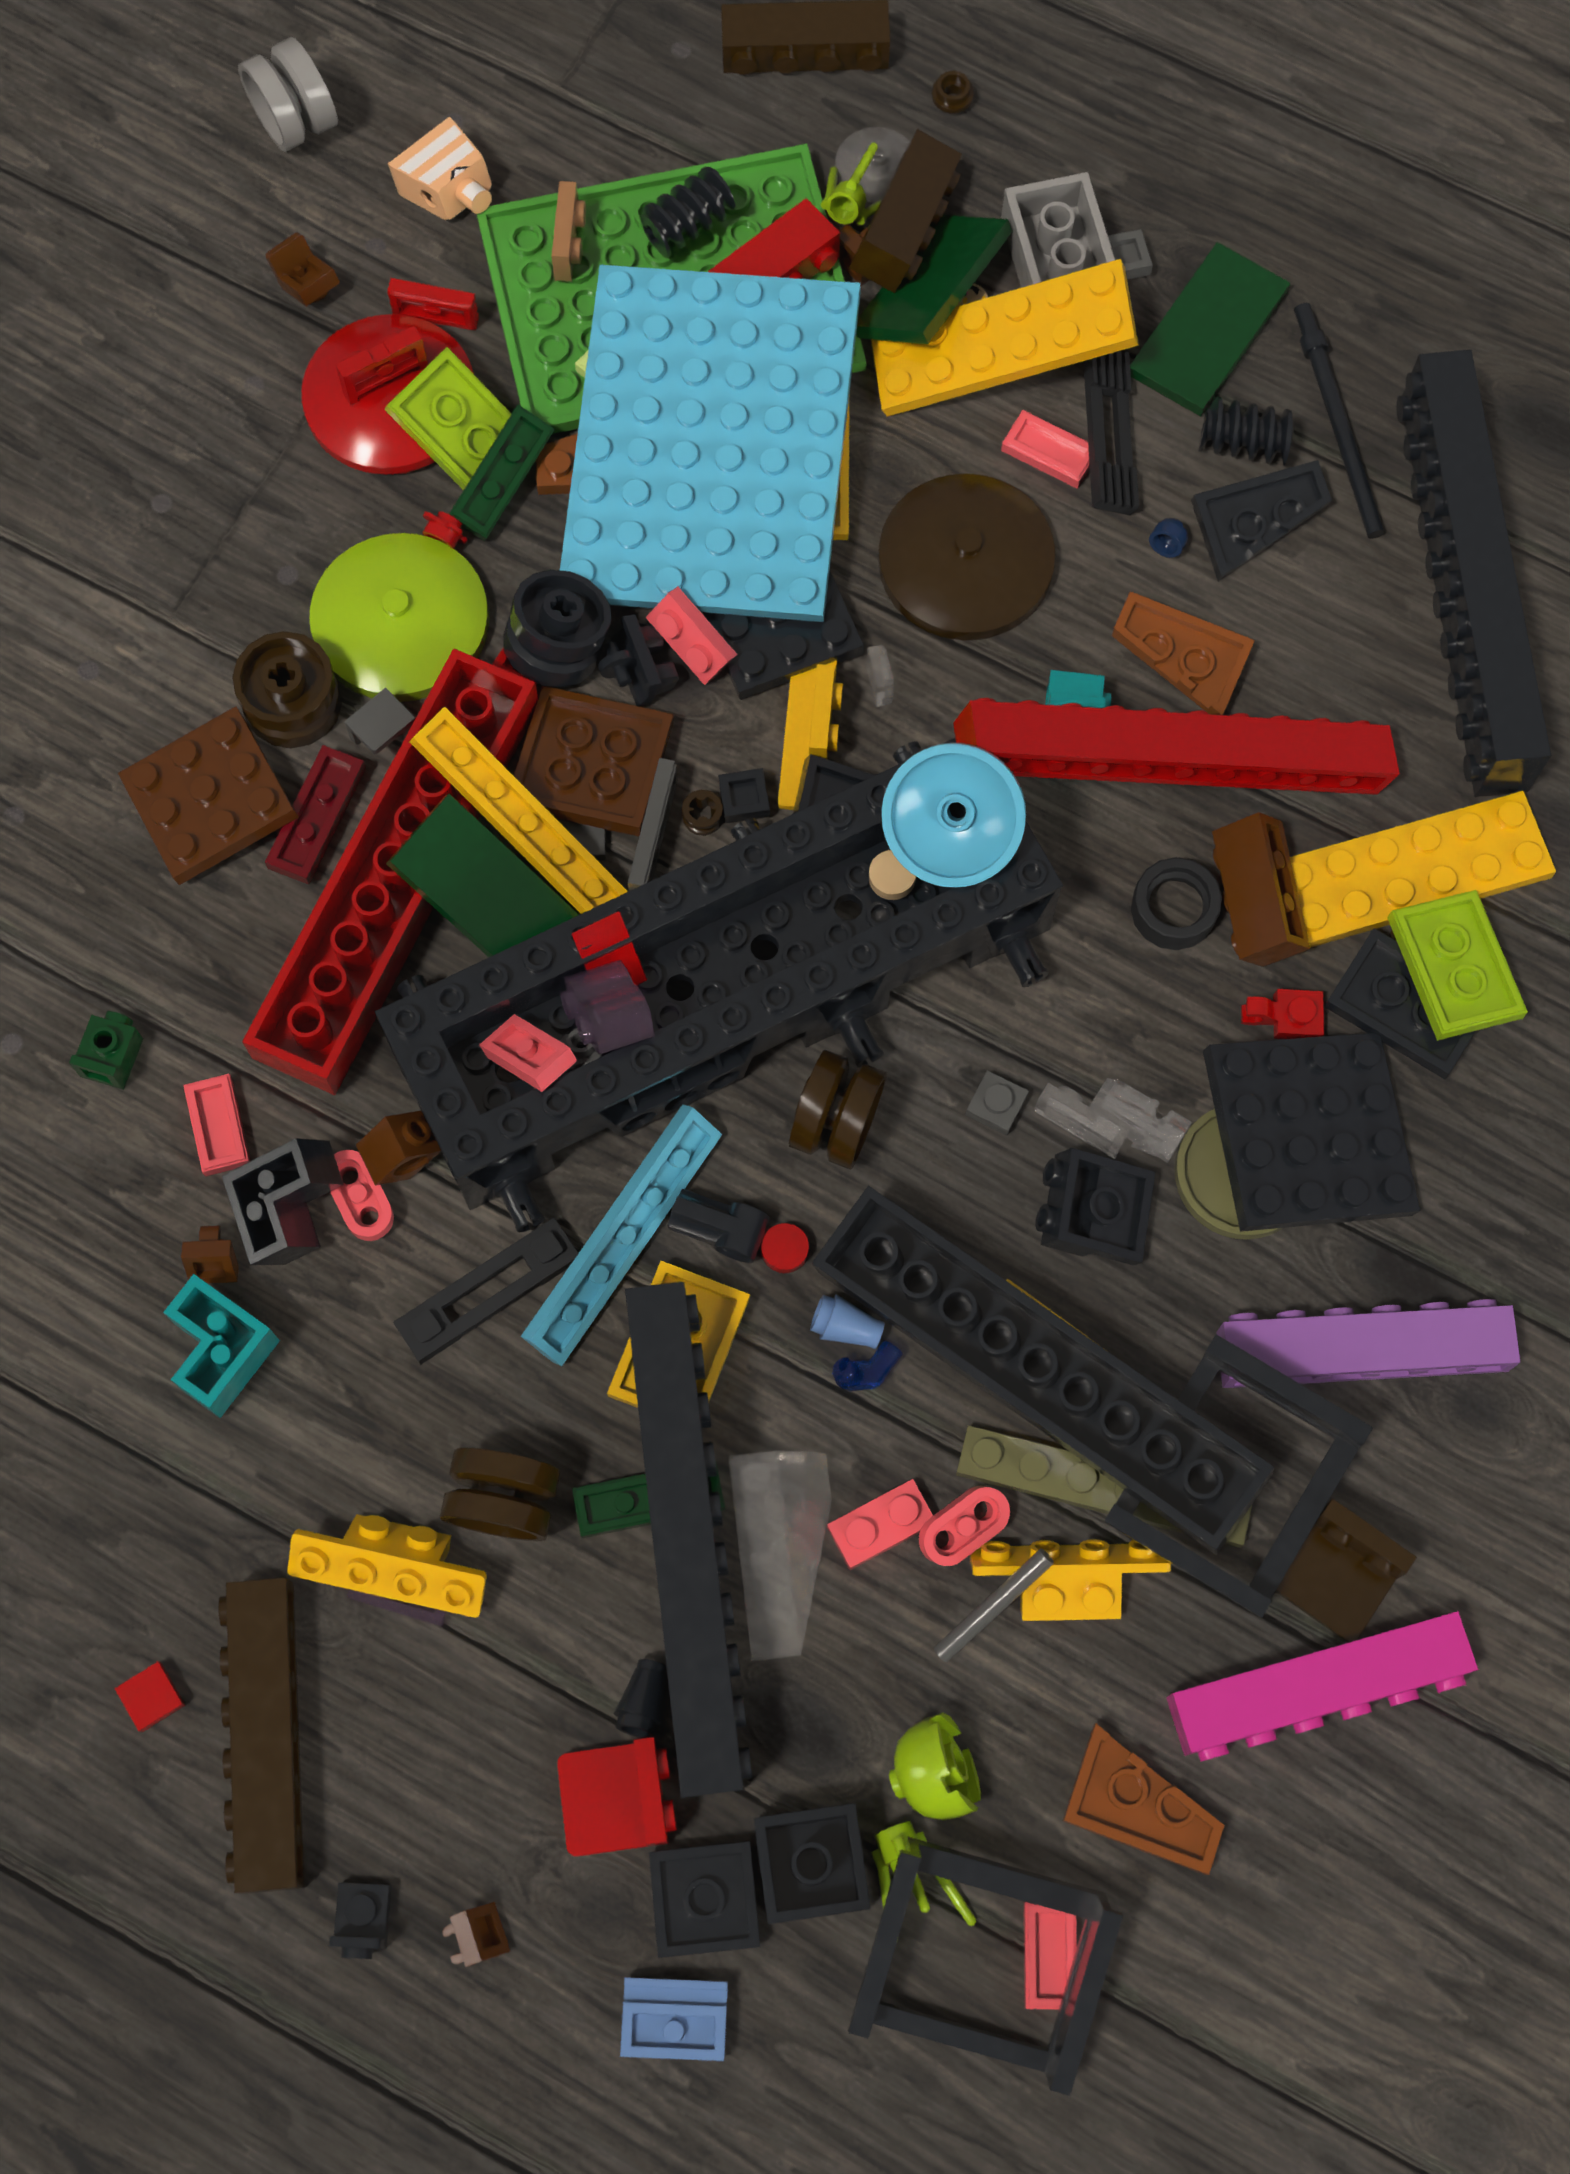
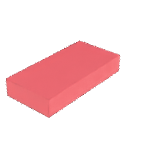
M1024 410L1021 411L1002 443V452L1076 489L1079 488L1090 469L1087 441Z
M230 1074L183 1085L204 1176L233 1170L250 1162L234 1084Z
M1024 1902V2009L1059 2010L1077 1949L1076 1916L1029 1902Z

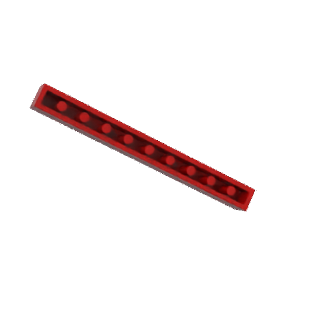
M979 698L970 700L953 722L956 743L974 745L992 753L1006 764L1014 776L1377 795L1400 774L1390 725L1371 724L1366 720L1344 723L1331 722L1328 718L1293 720L1284 715L1260 718L1250 717L1246 713H1235L1226 716L1210 715L1208 712L1201 710L1189 713L1167 712L1163 708H1152L1143 711L1126 710L1118 705L1093 708L1083 707L1078 703H1067L1059 706L1042 705L1033 700L1009 703L996 702L992 698Z

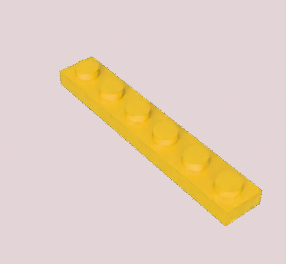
M446 707L442 708L409 741L580 914L628 892Z

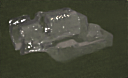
M1111 1078L1106 1079L1090 1106L1083 1104L1082 1097L1074 1090L1066 1086H1059L1057 1088L1048 1083L1039 1096L1035 1107L1036 1113L1113 1159L1117 1157L1126 1140L1129 1139L1133 1142L1132 1148L1156 1156L1168 1163L1192 1123L1174 1110L1169 1111L1167 1116L1157 1119L1158 1100L1151 1099L1128 1084Z

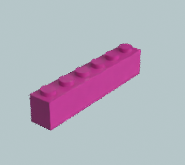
M1457 1611L1175 1692L1166 1697L1184 1756L1198 1753L1200 1762L1229 1754L1228 1743L1245 1739L1248 1748L1277 1740L1274 1730L1293 1725L1295 1733L1299 1734L1325 1726L1322 1716L1340 1711L1344 1721L1371 1713L1372 1710L1369 1703L1380 1699L1388 1698L1392 1707L1419 1699L1418 1688L1435 1684L1437 1692L1441 1693L1467 1685L1464 1675L1477 1671L1478 1667L1459 1612Z

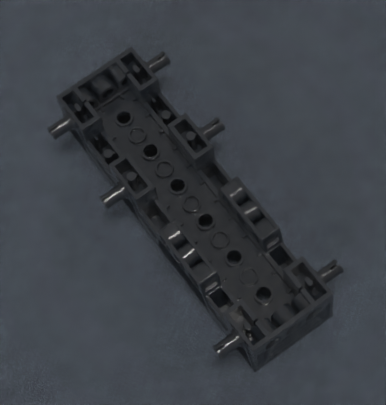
M953 738L945 743H956V739ZM918 742L908 743L909 752L905 745H903L893 754V758L898 765L760 829L756 818L746 819V824L748 825L746 830L742 822H740L730 832L733 838H735V842L429 986L426 983L425 976H413L411 978L417 990L415 993H413L408 980L403 981L397 987L402 999L376 1010L375 1014L401 1072L441 1149V1153L469 1210L471 1211L491 1200L501 1197L518 1233L530 1230L523 1211H527L534 1227L540 1225L545 1220V1217L541 1213L527 1184L555 1170L551 1154L607 1127L622 1137L679 1110L682 1104L689 1105L742 1079L753 1056L797 1035L800 1036L805 1048L835 1034H841L858 1068L864 1064L868 1065L866 1061L868 1058H870L872 1063L883 1056L884 1052L878 1046L865 1020L888 1009L890 990L960 956L963 957L970 969L1000 954H1006L1020 979L1022 987L1031 986L1033 984L1032 978H1034L1036 983L1044 979L1049 972L1042 964L1029 940L1050 930L1063 884L1027 821L1022 841L1016 853L1008 864L991 878L966 887H943L916 877L915 886L907 896L897 900H888L878 896L872 890L869 883L870 864L878 854L891 850L886 841L882 826L883 798L890 780L900 766L914 754L921 751ZM958 802L950 804L949 811L953 817L963 818L966 815V809L963 804ZM843 901H853L860 906L862 912L853 920H844L836 914L835 908ZM620 911L630 937L582 959L571 933ZM767 940L777 946L778 952L772 959L760 960L752 954V947L759 941ZM632 942L647 981L600 1003L585 964ZM683 980L693 986L694 992L687 1000L677 1001L668 995V987L675 981ZM514 1014L559 1041L565 1034H569L575 1028L585 1027L592 1021H601L609 1027V1033L605 1037L606 1049L603 1051L602 1057L575 1070L567 1069L543 1092L520 1078L512 1083H505L499 1080L497 1070L500 1066L486 1057L479 1044ZM586 1045L578 1046V1048L586 1047Z

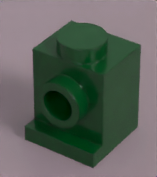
M107 1011L104 1018L91 1015L76 1055L72 1054L69 1064L82 1078L124 1090L143 1038L138 1030L132 1027L133 1020L123 1014ZM105 1037L112 1039V1043L108 1047L101 1048Z

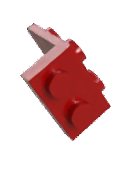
M654 1737L636 1739L634 1744L565 1753L559 1757L557 1767L566 1847L569 1854L579 1857L669 1844L667 1832L676 1831L673 1799L663 1801L661 1780L670 1779L667 1749H657Z

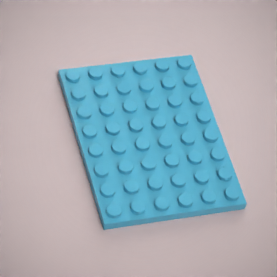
M600 265L560 570L570 571L589 579L603 592L609 605L655 608L670 591L678 586L700 612L824 622L861 294L860 283Z

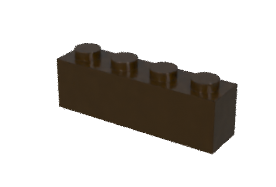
M888 0L721 4L723 73L746 75L757 72L791 73L794 71L832 72L835 70L873 71L876 69H889L890 26Z
M916 130L849 266L850 269L895 293L903 278L909 281L912 280L923 257L916 253L918 250L922 253L925 252L936 231L935 228L929 225L930 223L937 225L949 201L942 197L945 195L949 198L960 179L961 174L956 172L955 168L961 158V153L923 131Z

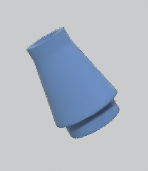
M837 1294L833 1298L822 1295L816 1307L810 1331L820 1334L819 1339L863 1345L876 1349L882 1336L885 1322L873 1318Z

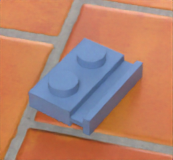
M625 1977L620 2057L724 2061L728 1982Z

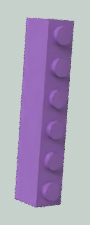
M1493 1299L1471 1301L1467 1303V1308L1449 1309V1303L1432 1302L1420 1305V1311L1404 1312L1401 1311L1400 1305H1382L1372 1308V1313L1354 1314L1353 1308L1342 1307L1328 1309L1324 1311V1316L1306 1317L1305 1311L1290 1310L1277 1313V1319L1258 1320L1256 1313H1240L1229 1316V1322H1223L1217 1330V1335L1299 1384L1509 1372L1521 1363L1513 1305L1497 1306L1496 1300ZM1221 1372L1222 1388L1246 1387Z

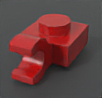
M1277 989L1273 994V1001L1265 997H1247L1246 1005L1241 1006V1024L1274 1025V1039L1323 1037V991Z

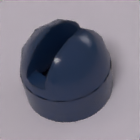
M1166 518L1155 526L1149 537V543L1152 549L1159 555L1168 558L1177 557L1187 542L1188 532L1179 519Z

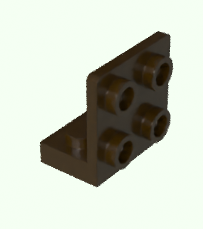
M1332 1499L1324 1507L1275 1592L1349 1643L1358 1639L1396 1579L1407 1574L1417 1557Z

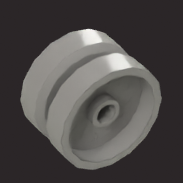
M289 37L273 45L271 62L262 55L256 54L238 64L239 75L246 94L265 130L281 151L287 152L304 143V126L311 132L319 135L337 125L338 118L329 91L312 59L296 38Z

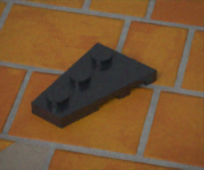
M1318 460L1198 493L1191 499L1218 582L1328 507L1332 501Z

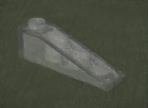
M770 1451L729 1456L752 1661L801 1656L832 1503L826 1453Z

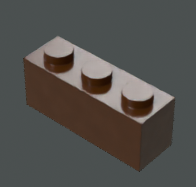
M1257 812L1212 831L1215 844L1213 858L1221 872L1224 886L1222 900L1230 914L1233 928L1231 942L1236 954L1239 956V960L1264 967L1309 950L1310 944L1282 821Z

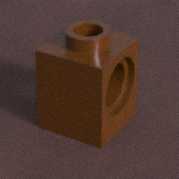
M422 1111L385 1116L356 1144L375 1186L411 1179L441 1152Z

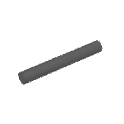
M1040 1548L934 1647L936 1654L944 1662H948L1054 1564L1050 1555Z

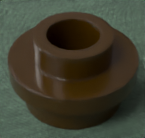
M959 71L943 73L932 87V100L935 106L944 112H962L973 101V86L968 77Z

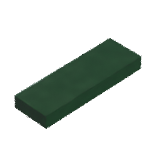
M518 404L449 512V515L462 523V527L485 541L555 429Z
M716 1463L717 1476L708 1477L709 1492L719 1491L722 1511L725 1510V1504ZM645 1474L572 1488L582 1539L651 1525Z

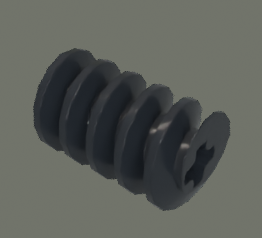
M703 167L698 172V177L689 176L684 181V186L675 185L670 190V194H661L657 198L656 204H646L640 215V221L651 244L664 258H669L671 256V249L668 242L671 241L678 249L684 248L685 241L682 233L685 232L690 239L695 241L699 237L696 224H699L705 231L712 230L713 224L710 215L712 214L719 222H724L727 219L724 206L735 209L736 203L723 177L715 169Z
M1216 397L1211 406L1206 409L1198 451L1201 452L1208 440H1211L1214 454L1219 455L1225 443L1230 445L1231 457L1233 458L1237 457L1244 446L1247 447L1248 459L1250 461L1254 460L1261 449L1264 450L1267 464H1271L1278 452L1281 453L1283 466H1285L1294 430L1292 411L1285 409L1279 420H1276L1274 407L1268 406L1263 415L1259 417L1257 404L1251 403L1245 413L1241 414L1239 400H1233L1227 411H1224L1222 397Z

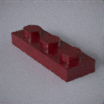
M322 745L293 804L299 817L281 828L265 860L269 870L305 884H310L366 769L364 760Z

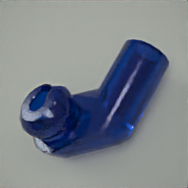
M884 1340L870 1360L850 1361L848 1357L841 1358L835 1362L832 1374L836 1384L847 1391L876 1389L882 1384L903 1353L896 1346Z

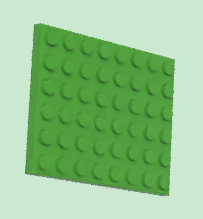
M802 144L577 189L578 200L586 201L585 227H577L576 237L582 238L581 265H573L572 282L555 281L551 255L558 193L492 205L483 213L477 214L520 406L553 427L555 430L552 434L578 429L585 378L576 371L575 363L589 350L600 265L708 272L805 198L827 218L826 211L821 207L823 200L808 145ZM703 167L715 169L730 188L736 203L735 209L724 206L727 216L724 222H719L711 214L710 218L713 228L710 231H705L699 224H696L699 237L695 241L690 239L685 232L682 233L685 241V247L682 249H678L671 241L668 242L671 256L664 258L651 244L643 230L640 221L643 207L648 203L656 204L657 198L661 194H670V190L675 185L684 186V181L689 176L698 177V172ZM839 259L831 269L824 273H817L811 280L845 282ZM857 335L852 373L866 370V358L861 340L857 338Z

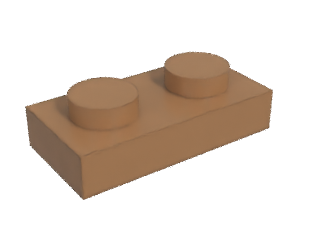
M559 181L551 255L555 281L572 282L573 265H581L582 238L576 236L577 227H585L586 201L578 200L577 182Z

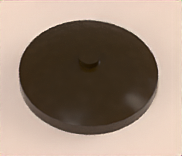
M978 474L946 475L917 486L907 493L890 512L883 526L879 543L878 564L880 578L894 606L903 616L919 628L940 637L955 640L987 639L1001 635L1019 626L1042 603L1051 584L1055 564L1053 535L1045 516L1037 505L1014 486L999 479Z

